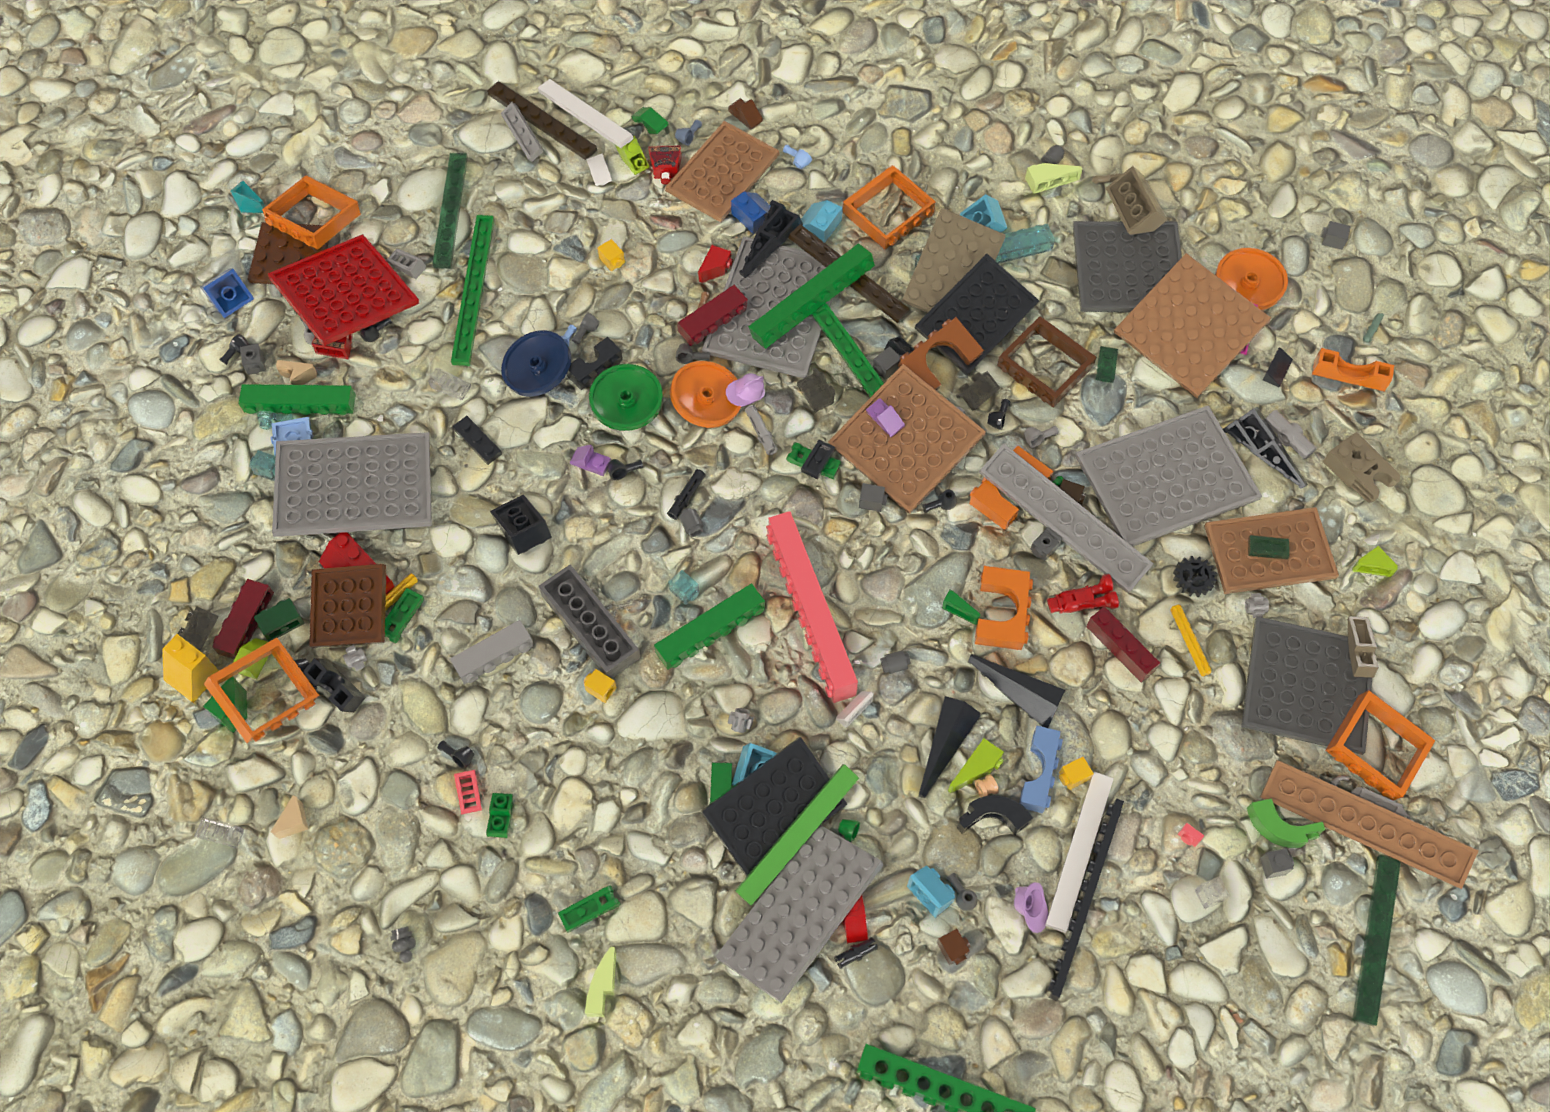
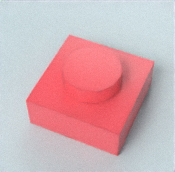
M1188 823L1178 833L1184 843L1194 847L1205 836Z

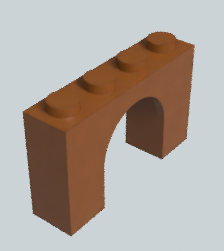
M957 317L953 320L948 319L941 325L942 329L938 332L934 330L928 335V340L924 343L920 341L914 346L915 350L910 354L907 352L901 356L899 368L904 364L937 391L942 384L930 371L926 363V354L930 349L941 345L948 346L957 352L967 366L981 356L984 350Z

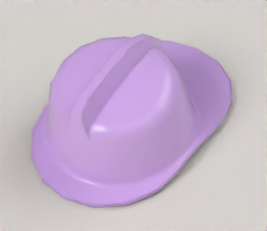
M749 373L730 383L726 389L728 400L736 406H747L762 399L765 395L764 377Z
M1034 882L1029 886L1017 887L1014 899L1015 909L1025 917L1028 928L1032 932H1042L1046 927L1045 924L1048 917V908L1042 886Z

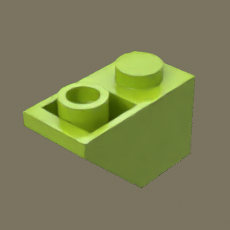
M633 136V140L622 148L615 145L621 159L634 175L650 167L635 136Z

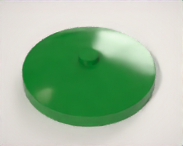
M621 364L610 367L597 376L590 388L589 401L594 416L603 425L614 430L630 431L644 427L655 419L662 407L663 392L659 380L651 371L634 364Z

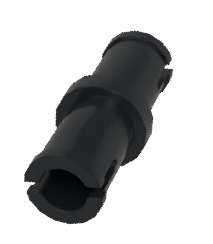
M870 937L858 945L853 944L850 946V949L834 956L835 962L844 959L837 966L842 969L854 961H861L863 956L878 950L877 944L868 947V945L875 942L874 938Z

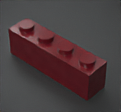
M734 284L680 320L677 331L690 346L695 343L698 344L709 333L713 334L721 325L728 324L734 316L744 313L747 309L748 299Z
M247 579L245 584L241 586L240 594L237 600L233 602L228 617L224 619L221 631L213 640L212 648L219 655L235 659L239 649L251 640L258 626L254 616L267 608L274 595V592L267 584Z
M1105 606L1090 617L1086 627L1141 683L1157 670L1160 662Z

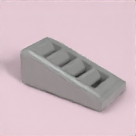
M398 248L386 260L387 263L414 279H417L426 269L421 258Z

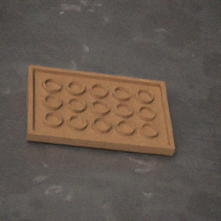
M724 121L668 183L665 190L667 193L713 219L722 222L731 212V200L742 192H748L779 156V150Z
M1316 507L1206 522L1204 525L1224 594L1337 579L1339 576Z

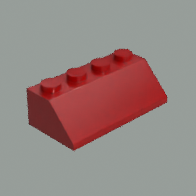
M341 532L331 539L318 561L323 568L376 564L347 532ZM386 575L387 594L395 586L392 580Z

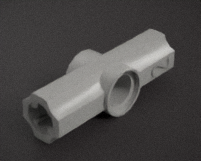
M1274 410L1265 418L1272 430L1278 434L1277 437L1281 444L1292 447L1303 459H1307L1317 449L1303 435V430L1297 423H1290L1277 410Z

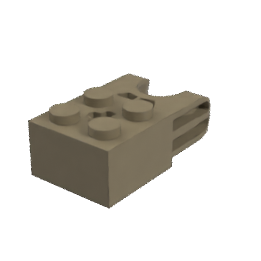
M1357 432L1330 450L1323 461L1349 488L1352 487L1368 503L1374 502L1379 497L1380 491L1374 481H1380L1387 487H1393L1400 482V474Z

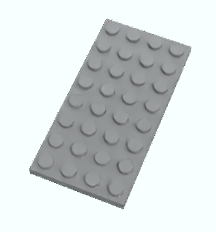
M820 825L780 871L715 957L769 996L782 1003L883 867V862Z

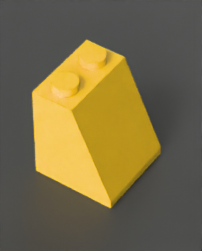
M178 634L162 649L164 681L194 703L207 689L204 685L207 678L219 670L206 655Z

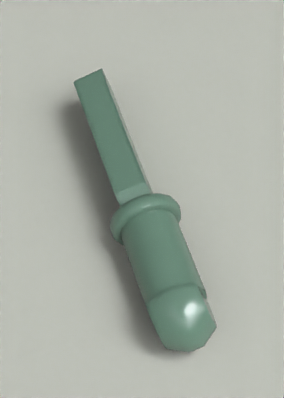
M1378 313L1374 317L1366 335L1363 337L1364 342L1369 343L1372 341V337L1384 317L1383 313Z

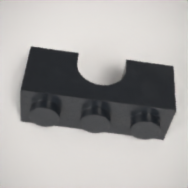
M608 336L594 346L595 356L598 358L595 362L587 363L579 357L570 364L567 377L580 390L591 386L599 374L610 367L619 365L623 360L621 349Z
M313 658L303 671L306 678L315 686L322 687L331 694L328 699L341 712L354 713L366 698L327 659Z

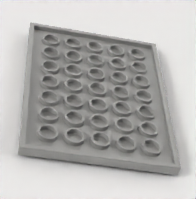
M743 236L724 291L735 284L748 299L747 309L741 315L737 314L728 324L721 325L713 334L709 333L702 348V353L709 352L711 356L806 379L822 332L821 327L812 314L766 349L752 338L748 326L826 267L803 250L781 245L747 278H744L740 275L739 271L743 269L745 257L749 255L751 251L750 246L754 239ZM832 299L827 302V304L829 305V307H830V304H831Z
M1209 405L1076 452L1075 455L1117 535L1132 547L1258 501L1262 497Z
M429 432L276 441L273 537L432 526Z

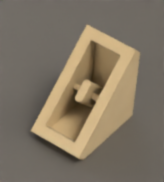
M294 795L271 830V833L279 839L308 830L303 804Z

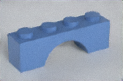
M1036 726L1030 751L1039 758L1042 764V775L1036 780L1025 782L1022 787L1019 803L1027 810L1043 813L1045 807L1049 808L1051 796L1048 793L1049 788L1053 789L1055 777L1052 776L1053 769H1057L1059 762L1056 753L1057 750H1061L1063 739L1060 738L1061 731Z

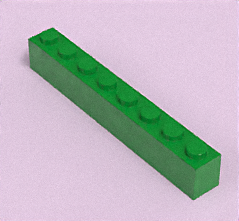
M859 243L749 325L752 338L763 348L769 347L867 271L871 270L875 266L872 253Z

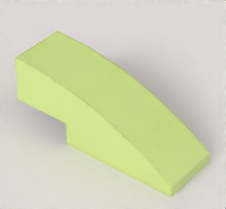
M615 947L608 949L594 973L586 999L585 1015L587 1017H604L606 995H614L617 953Z

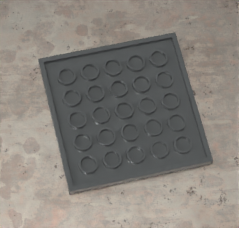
M1074 221L1072 226L1080 312H1131L1182 258L1178 223L1165 222L1155 231L1130 235L1122 221Z
M1257 616L1254 622L1241 727L1328 747L1358 695L1368 690L1371 691L1372 678L1354 677L1348 636ZM1366 709L1344 743V746L1350 751L1361 755L1366 752L1369 712Z

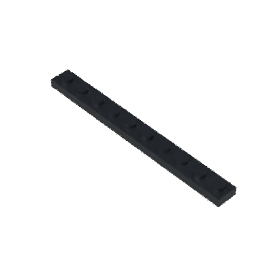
M1117 798L1113 804L1109 803L1105 815L1108 816L1106 823L1103 822L1099 834H1102L1100 841H1096L1093 853H1096L1094 861L1090 860L1087 867V872L1090 874L1088 880L1084 879L1080 891L1083 892L1081 899H1077L1074 906V911H1077L1075 919H1070L1067 928L1070 934L1068 939L1064 938L1061 950L1064 952L1062 958H1058L1054 970L1057 973L1055 979L1051 978L1047 988L1050 991L1049 998L1055 1001L1061 997L1124 801Z

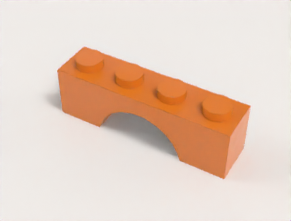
M1321 348L1314 359L1312 375L1385 392L1393 379L1394 365L1379 361L1367 365H1354L1344 361L1340 357L1339 352Z

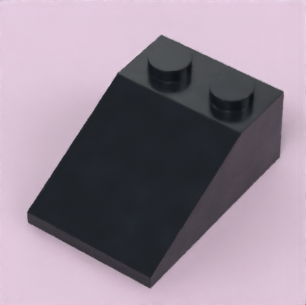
M524 494L490 511L507 541L518 555L552 538L545 519Z

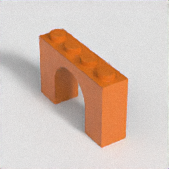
M1017 445L1013 451L1051 480L1053 470ZM984 477L981 482L982 484L979 487L976 486L971 491L969 504L1006 530L1017 518L1019 509L1003 498L997 487Z
M990 566L983 567L980 591L1003 594L1009 597L1016 606L1017 614L1007 621L978 619L975 644L1022 650L1023 645L1027 644L1028 632H1025V627L1029 626L1030 614H1027V608L1031 606V597L1028 596V592L1032 590L1033 579H1030V572Z

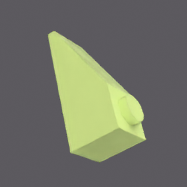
M1049 163L1032 165L1027 168L1025 180L1032 193L1035 194L1080 180L1082 167Z

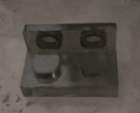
M817 368L813 369L812 375L797 381V387L815 413L834 404V388L827 384L825 375L819 372Z
M988 371L982 374L980 372L976 373L971 377L972 381L969 384L965 383L958 389L960 392L955 395L957 399L962 397L972 411L976 410L1000 389Z
M196 606L195 610H190L185 618V621L188 622L186 627H181L177 634L201 651L219 616Z

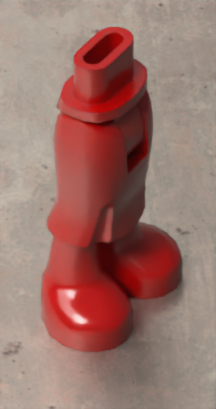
M1110 574L1102 575L1100 582L1094 586L1089 587L1087 585L1083 588L1066 590L1047 599L1050 613H1073L1104 606L1110 609L1119 608L1118 596L1113 591V582ZM1106 594L1102 597L1094 598V595Z

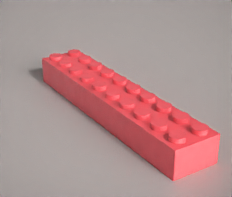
M788 511L769 517L768 525L766 526L768 533L766 534L769 545H773V556L775 561L780 563L779 571L781 577L786 579L787 593L792 594L793 608L799 612V624L801 628L806 630L805 639L808 646H812L813 651L811 653L814 662L819 664V676L821 680L826 682V694L828 698H832L833 703L855 697L858 686L857 678L792 514Z

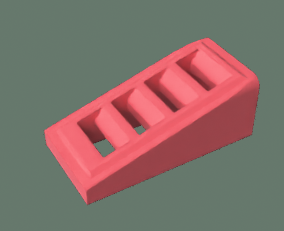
M470 770L454 774L461 815L481 811L482 806L476 771ZM472 778V782L461 784V780ZM473 786L474 788L473 790L462 792L464 787ZM475 793L474 798H463V796ZM476 801V806L465 808L464 804Z

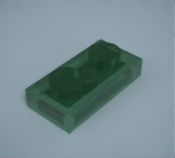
M1100 346L1095 380L1114 382L1118 349Z
M1250 535L1248 538V556L1288 559L1290 556L1289 539Z

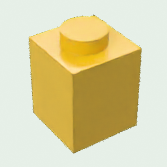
M612 239L597 247L599 259L610 271L621 267L625 263L624 252Z
M597 669L589 673L584 680L586 692L603 703L607 702L617 688L613 679Z
M1083 756L1062 766L1059 772V779L1064 786L1071 790L1091 780L1094 773Z

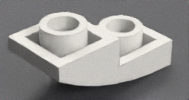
M602 153L587 159L596 187L606 185L612 181Z

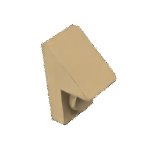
M277 360L276 368L280 375L290 378L292 385H304L318 375L313 364Z

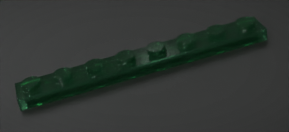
M450 153L432 263L434 268L451 269L468 161L467 153Z
M1379 855L1376 861L1352 1018L1353 1021L1373 1027L1377 1026L1401 865V861Z

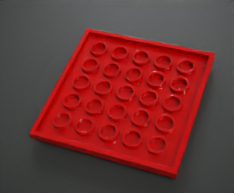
M363 234L268 273L271 282L323 346L419 304L417 296Z

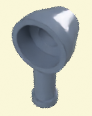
M695 120L690 128L677 129L675 138L684 145H690L694 132L702 126L701 121Z

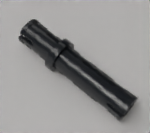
M696 469L680 495L675 497L674 504L667 512L670 518L677 520L682 510L689 505L688 501L706 476L702 470Z

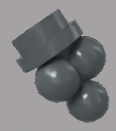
M408 926L392 930L390 939L391 941L395 940L392 943V950L400 953L399 958L402 962H410L413 957L410 950L416 945L415 938L411 937L412 931H409Z

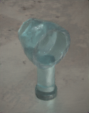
M270 411L257 412L259 427L265 430L272 429V423H275V421L281 422L293 419V414L283 415Z

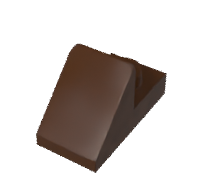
M739 98L728 107V111L750 130L763 122V118L752 99L745 102Z

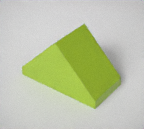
M1377 546L1360 558L1353 566L1352 571L1392 577L1398 570V565Z

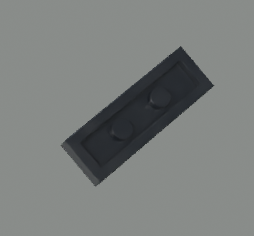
M467 415L452 426L454 431L487 465L502 455L501 450Z

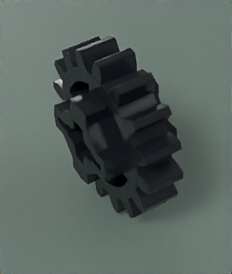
M1190 556L1189 560L1183 558L1181 562H1178L1173 572L1175 575L1173 581L1178 582L1176 588L1182 587L1181 593L1187 591L1189 592V597L1193 593H1195L1196 597H1199L1201 593L1207 595L1208 590L1211 591L1217 581L1214 578L1217 573L1211 571L1214 566H1208L1207 559L1202 562L1200 556L1197 560H1194L1193 556Z

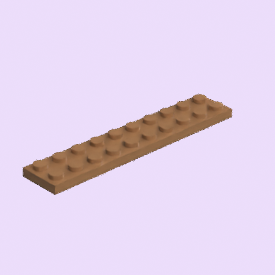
M1278 760L1275 761L1260 795L1262 799L1272 798L1273 804L1315 823L1323 822L1324 827L1460 889L1463 888L1478 854V850Z

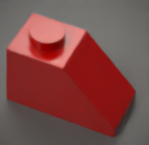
M711 245L698 271L699 282L703 283L725 275L733 264L731 251Z
M862 895L843 919L847 944L863 942L868 939Z

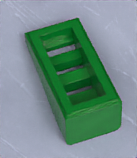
M949 589L944 598L942 609L977 625L981 614L958 594Z

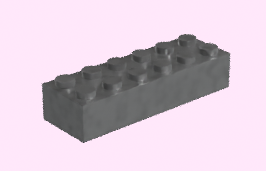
M571 564L538 586L541 596L603 674L612 679L641 658L637 646Z

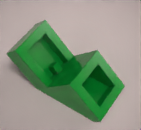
M642 107L631 116L634 122H643L649 134H658L669 125L668 121L652 107Z

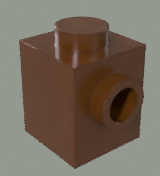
M957 928L937 940V944L949 966L953 963L957 966L967 960L966 956L970 953L969 948L971 946L965 936L962 937Z

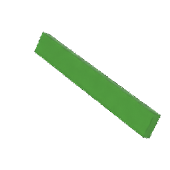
M842 764L737 887L735 892L752 906L857 782L859 777L845 764Z

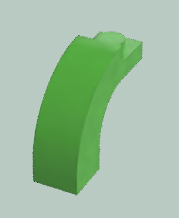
M1272 798L1252 802L1246 808L1250 820L1257 831L1270 842L1282 847H1303L1309 842L1308 840L1319 838L1320 834L1326 830L1323 822L1304 826H1293L1286 823L1277 814Z

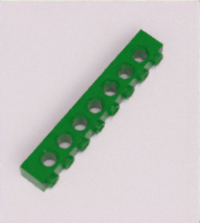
M865 1044L856 1071L860 1074L859 1077L866 1081L872 1082L875 1079L881 1082V1086L890 1090L896 1087L902 1090L903 1095L911 1098L917 1095L922 1097L923 1102L935 1106L937 1103L945 1106L944 1110L947 1112H983L981 1106L985 1102L992 1106V1112H1035L1036 1110L1032 1106ZM879 1062L884 1063L887 1066V1072L884 1074L878 1073L875 1070V1065ZM900 1070L905 1071L908 1075V1080L905 1082L899 1081L896 1077V1072ZM918 1079H926L929 1083V1088L927 1090L920 1089L917 1085ZM942 1086L947 1087L950 1091V1097L942 1098L939 1095V1088ZM966 1094L971 1098L970 1106L961 1104V1095Z

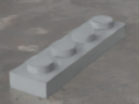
M511 102L500 114L528 160L533 162L544 150L517 105Z

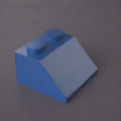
M744 191L731 200V214L752 234H755L759 226H762L765 220L764 215L771 206L758 193Z
M229 268L200 287L223 318L254 299L233 268Z

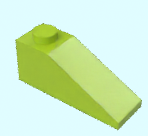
M983 738L949 785L948 792L953 793L975 782V780L991 774L994 768L998 770L1004 762L1002 759L1004 751Z

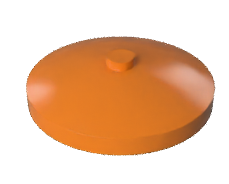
M1240 248L1229 252L1221 259L1215 272L1218 278L1251 303L1257 304L1260 310L1277 304L1283 297L1288 285V276L1281 262L1268 252L1255 248Z
M709 361L691 362L680 368L672 380L670 386L672 404L685 420L694 425L707 428L726 425L737 416L741 406L732 404L726 396L728 385L736 381L737 378L728 369L717 363Z

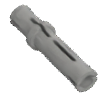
M748 406L745 412L758 435V441L762 443L767 455L776 453L778 448L774 444L772 434L767 430L756 406Z

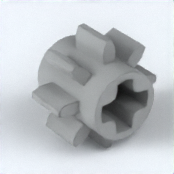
M1261 593L1251 594V597L1245 600L1246 613H1250L1253 618L1257 616L1262 617V614L1269 610L1268 599L1261 596Z
M355 645L346 648L347 654L343 655V658L348 668L354 667L357 671L365 667L363 662L368 659L362 647L356 648Z
M736 708L735 712L729 714L728 724H732L731 729L733 731L744 733L746 729H751L754 717L749 716V710Z

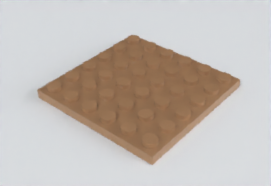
M1186 253L1114 329V333L1198 398L1267 325L1271 317Z
M903 364L828 441V444L834 446L836 452L877 486L885 487L884 493L911 514L986 435V431ZM879 398L888 407L891 405L905 424L892 437L866 412V409Z

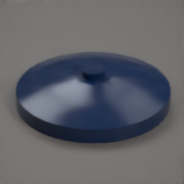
M547 330L530 332L520 337L510 346L503 358L501 373L504 382L513 392L526 397L539 396L551 391L561 383L568 373L571 364L569 346L560 335Z

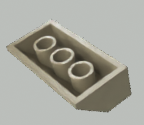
M1134 166L1130 167L1106 187L1130 235L1155 231L1167 221L1147 180Z

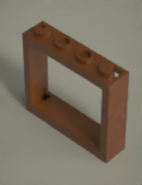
M1039 316L999 356L997 366L1002 369V372L1013 377L1017 383L1025 386L1030 393L1037 395L1044 403L1046 402L1054 408L1094 367L1097 357ZM1035 332L1081 365L1056 392L1010 359Z

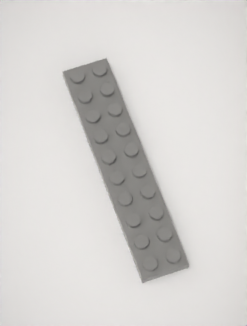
M1005 444L997 450L979 471L983 477L1046 528L1049 527L1062 537V540L1103 574H1110L1112 581L1128 594L1154 564Z

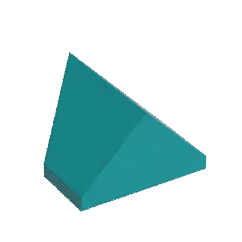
M241 181L230 190L240 212L263 213L262 209L265 208L263 200L244 181Z

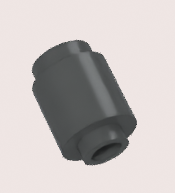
M1059 145L1050 147L1041 158V163L1059 164L1064 158V149Z
M684 509L679 519L686 534H689L690 537H696L703 533V523L696 509Z
M903 650L886 654L883 658H880L884 673L889 672V674L906 670L908 665L911 664L908 653L904 654Z

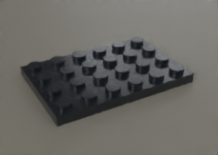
M986 253L914 328L928 340V335L934 330L938 332L943 328L941 325L948 319L953 320L957 317L984 350L982 355L967 366L952 348L944 345L936 346V348L968 376L1038 304L1039 300Z
M798 737L702 809L701 813L747 877L830 778L803 739ZM844 798L840 800L820 825L847 805Z

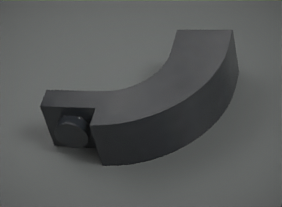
M997 795L984 796L969 804L967 809L969 812L964 813L958 819L960 822L957 829L963 834L980 820L995 818L1005 823L1012 833L1016 835L1027 827L1034 817L1025 807L1013 799Z

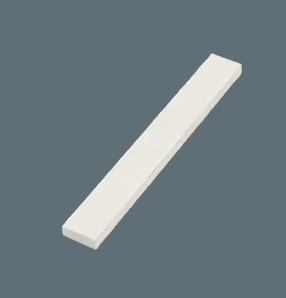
M551 79L537 87L538 92L618 147L622 148L633 140L631 133Z
M1093 772L1094 775L1090 780L1045 926L1064 933L1067 932L1114 779L1097 772Z

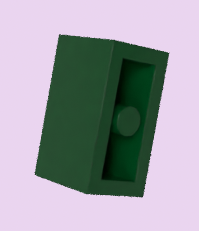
M290 598L281 600L277 605L264 609L254 616L268 642L305 624Z

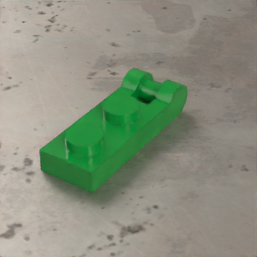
M795 442L786 460L789 463L802 467L812 450ZM831 457L821 475L834 480L841 461Z
M408 588L405 589L385 619V637H388L389 641L393 643L399 641L402 632L424 601L422 595ZM392 625L395 626L393 631L389 630Z
M611 885L558 912L567 933L621 905L618 898L614 897V890ZM605 897L607 903L602 905L599 899Z

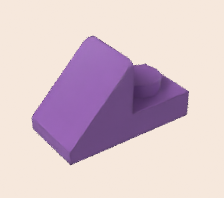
M881 398L866 409L869 416L890 437L894 436L905 426L891 405L888 407Z
M593 445L577 447L570 460V464L604 477L611 458L594 452Z

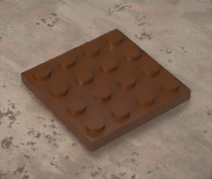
M261 222L248 275L249 283L273 284L269 279L268 273L326 250L329 241L319 249H316L285 232H281L274 226L268 225L266 222ZM297 224L313 233L323 226Z
M385 564L312 569L309 647L385 643Z

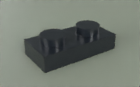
M818 440L801 467V472L818 480L835 452V447Z

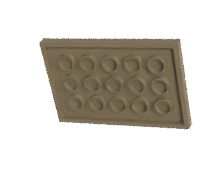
M941 208L901 302L928 313L986 253L996 261L1006 235Z

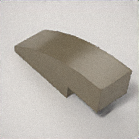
M1348 616V644L1354 677L1374 678L1379 667L1375 656L1377 646L1369 617Z

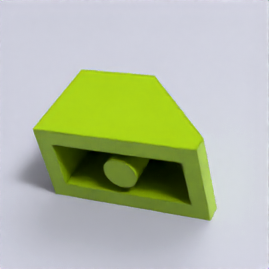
M258 638L252 639L239 649L233 662L265 645L268 641ZM268 656L239 672V674L257 679Z

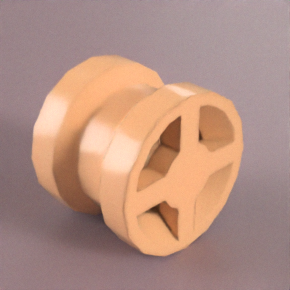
M991 774L986 775L982 780H975V787L980 797L999 792L997 783Z

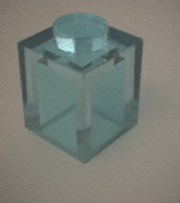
M258 450L250 460V468L255 475L275 481L276 456Z
M683 570L668 582L669 590L685 605L689 601H694L699 595L698 583Z

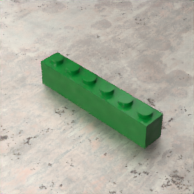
M242 384L238 404L243 412L248 414L301 413L308 415L310 413H319L322 415L353 414L356 394L351 385Z
M751 583L655 643V653L667 670L676 668L684 659L695 656L703 647L711 646L717 638L727 636L736 626L740 627L752 616L760 615L765 609V600Z

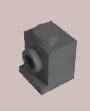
M1047 527L1032 543L1030 550H1032L1036 557L1045 561L1060 546L1062 537Z

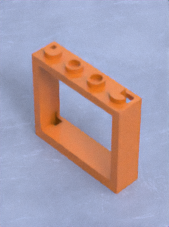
M892 165L843 201L842 213L886 250L889 246L895 245L901 237L908 235L914 227H918L927 217L930 218L935 212L936 201ZM891 183H894L922 208L889 234L885 235L857 209Z
M307 175L262 209L265 217L264 220L268 225L274 226L281 232H285L316 249L322 247L361 214L356 200ZM308 194L341 210L314 233L282 217L284 213Z
M278 638L273 639L209 676L204 683L246 743L252 740L257 742L266 735L265 732L269 729L274 731L283 725L282 721L286 719L290 721L297 717L299 711L303 708L305 710L310 709L315 705L314 701L319 697L317 691ZM272 654L304 697V700L252 731L219 684Z
M1368 690L1358 695L1325 751L1332 755L1334 760L1348 767L1351 773L1361 777L1367 785L1381 792L1383 797L1394 801L1404 797L1436 740ZM1365 709L1417 748L1397 785L1344 746L1345 741Z

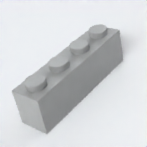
M518 620L450 658L465 685L466 683L476 681L484 673L492 672L498 665L510 662L519 653L529 651L534 644L522 622Z

